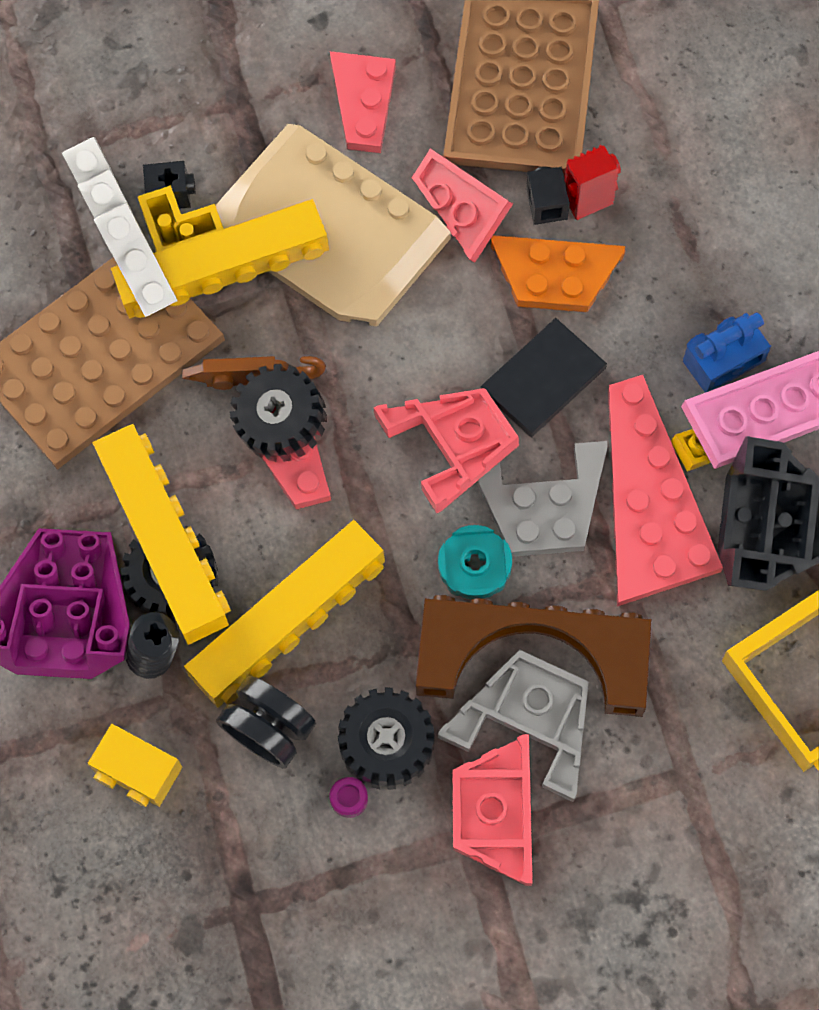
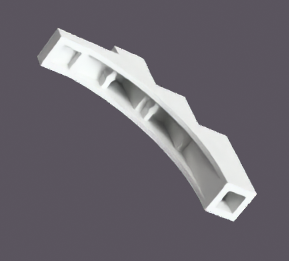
M92 137L62 152L78 183L77 186L94 216V221L144 316L147 317L178 301L136 221L96 138Z

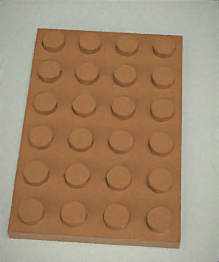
M465 0L444 158L455 165L522 172L534 171L544 166L551 168L562 166L563 175L565 176L568 158L573 159L574 155L579 157L583 151L599 0Z
M114 257L0 341V404L57 470L181 375L183 369L190 368L225 341L223 333L190 298L182 305H169L150 316L129 319L111 271V267L118 265Z

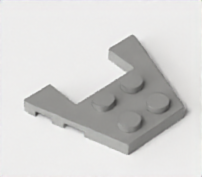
M607 441L574 444L577 479L503 485L499 462L477 481V486L482 497L486 500L502 540L504 538L511 549L512 557L584 551L608 447Z
M519 650L486 683V686L472 700H469L448 724L446 723L440 729L438 738L469 752L485 718H489L520 734H529V738L558 751L542 784V788L574 802L578 787L589 681Z

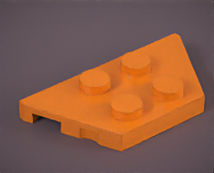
M495 235L491 237V248L493 252H496L505 280L509 282L512 288L511 293L517 307L577 312L589 311L596 300L597 294L605 287L619 261L623 260L626 247Z

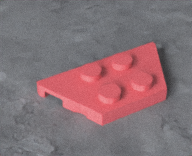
M523 734L517 737V740L499 749L495 748L483 754L481 758L473 762H467L452 770L453 850L525 886H532L529 734Z

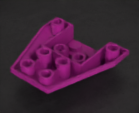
M38 528L0 585V666L17 675L92 679L125 660L130 634V623L111 532Z

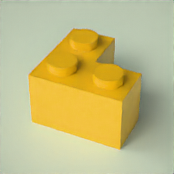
M171 186L137 196L156 252L224 229L215 204L181 215Z

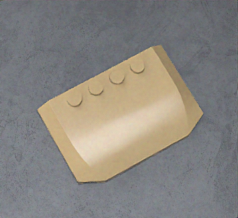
M287 124L215 205L222 225L226 229L313 199L327 234L329 250L316 259H302L290 263L287 268L281 271L274 272L270 270L268 272L336 319L351 322V319L367 321L370 326H378L451 239V232L436 215L300 125Z

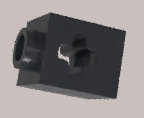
M184 161L143 165L145 194L171 186L179 209L191 208L190 194H196L195 179L193 173L187 174Z
M544 166L527 172L526 191L533 224L568 220L570 202L562 166L555 168Z

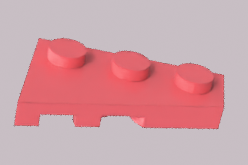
M330 51V60L347 149L381 153L396 70V59Z
M430 149L412 176V179L433 209L439 213L452 236L463 247V251L469 260L476 262L513 203Z
M308 444L302 449L306 454L298 457L295 452L291 453V461L284 462L280 456H277L276 462L269 461L265 455L262 457L295 509L331 501L317 444L313 449Z

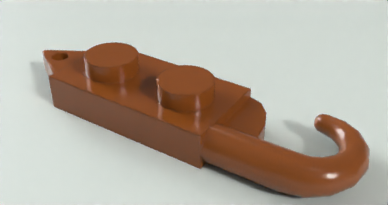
M275 356L203 359V364L183 369L182 379L206 383L207 387H213L218 390H228L238 386L239 383L247 385L249 381L246 379V376L251 372L255 377L261 374L259 371L260 367L267 366L269 371H274V364H282L287 371L289 364L282 360H275ZM303 356L300 358V362L312 366L296 367L299 373L303 371L311 380L325 372L326 364L320 358Z

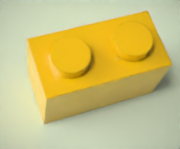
M112 723L87 763L96 773L93 777L96 781L110 789H114L116 784L128 790L126 796L144 807H147L149 802L160 807L183 768L177 758Z

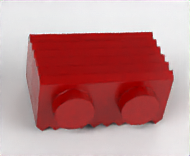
M599 145V148L593 147L592 151L587 150L586 154L581 153L579 157L574 155L573 159L568 158L565 184L570 202L569 209L576 220L614 204V194L618 190L616 180H618L617 177L621 172V167L617 157L613 153L609 154L603 145Z

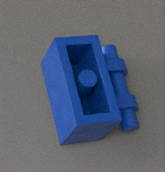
M756 312L751 316L745 313L736 319L734 316L729 317L717 326V330L708 335L701 333L687 343L683 362L705 393L723 386L766 361L771 345L758 329L764 325L763 318L759 313Z

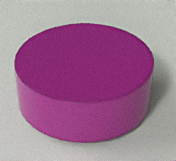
M345 777L333 784L329 799L333 810L338 815L345 818H353L360 815L366 809L368 792L360 780L353 777Z

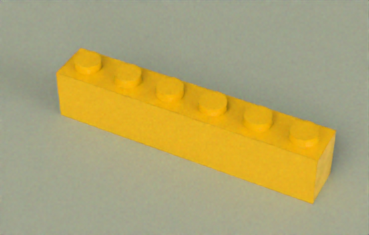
M311 199L153 254L178 300L170 306H179L194 296L203 293L206 295L217 293L226 285L235 282H249L258 274L270 270L274 272L281 271L287 268L290 263L302 259H316L329 250V245L314 200ZM119 266L111 267L129 319L145 317Z
M131 424L92 442L187 645L229 626L225 615L231 611L222 590L215 593L209 582L215 579L213 571L207 559L199 561L194 549L200 547L191 526L184 529L179 520V517L185 514L176 495L168 497L164 486L170 483L161 464L153 466L149 455L155 452L146 433L138 435L134 424Z
M352 520L184 666L188 676L217 708L224 702L226 704L232 703L238 698L236 691L246 676L251 675L261 678L271 668L272 660L280 653L285 655L291 652L299 644V637L309 628L315 630L322 625L328 618V611L336 604L341 606L347 603L356 593L355 588L365 579L367 581L373 580L383 570L384 566L382 564L385 562L384 550L355 520Z

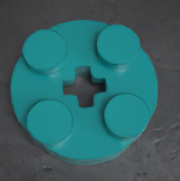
M469 525L461 527L452 533V536L446 540L445 544L443 543L439 550V574L448 591L455 596L470 600L489 598L504 589L511 575V549L504 538L502 540L500 536L494 533V530L486 526ZM473 554H477L479 560L486 562L477 571L472 570L471 567L466 566L464 563L470 561Z

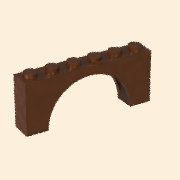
M436 595L433 599L425 598L416 677L417 696L454 699L455 689L462 671L472 657L481 649L507 636L538 634L564 642L587 660L597 675L602 688L604 714L643 717L647 700L652 619H643L642 615L630 612L622 613L620 616L605 615L604 611L597 609H586L582 613L567 612V608L555 605L547 606L545 609L530 608L529 604L522 602L508 603V606L493 605L492 601L481 598L472 599L470 602L455 601L454 597L447 595Z

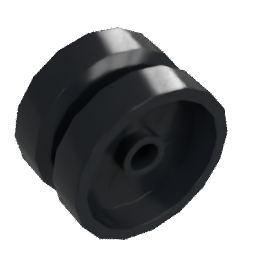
M251 675L246 676L236 691L238 699L243 706L227 704L216 719V722L228 735L267 762L286 769L297 753L293 742L289 738L306 740L315 727L316 721L303 707L280 690Z

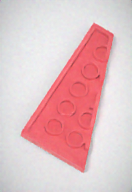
M643 374L611 384L608 389L617 607L720 573L723 569Z

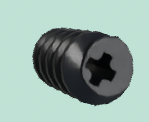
M149 612L141 615L134 622L127 646L126 662L129 669L135 675L145 679H155L162 676L170 668L179 643V631L176 624L168 616Z

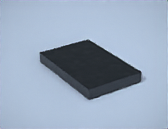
M555 318L483 383L481 389L485 388L498 408L532 438L606 369L607 363L562 322Z

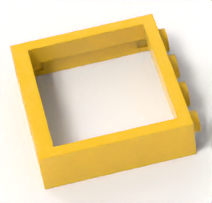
M819 590L727 650L722 659L723 664L803 772L812 766H815L819 771V746L812 751L808 749L745 663L818 616Z

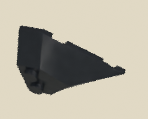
M749 436L745 437L726 475L717 550L728 586L767 591L778 585L777 583L794 574H799L819 563V476L810 468H805L791 454L793 451L783 442Z

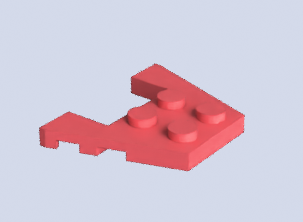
M485 388L440 395V400L420 403L418 399L405 401V406L387 408V404L374 407L375 417L388 438L423 424L452 467L421 481L422 491L436 513L443 511L519 446L518 435Z

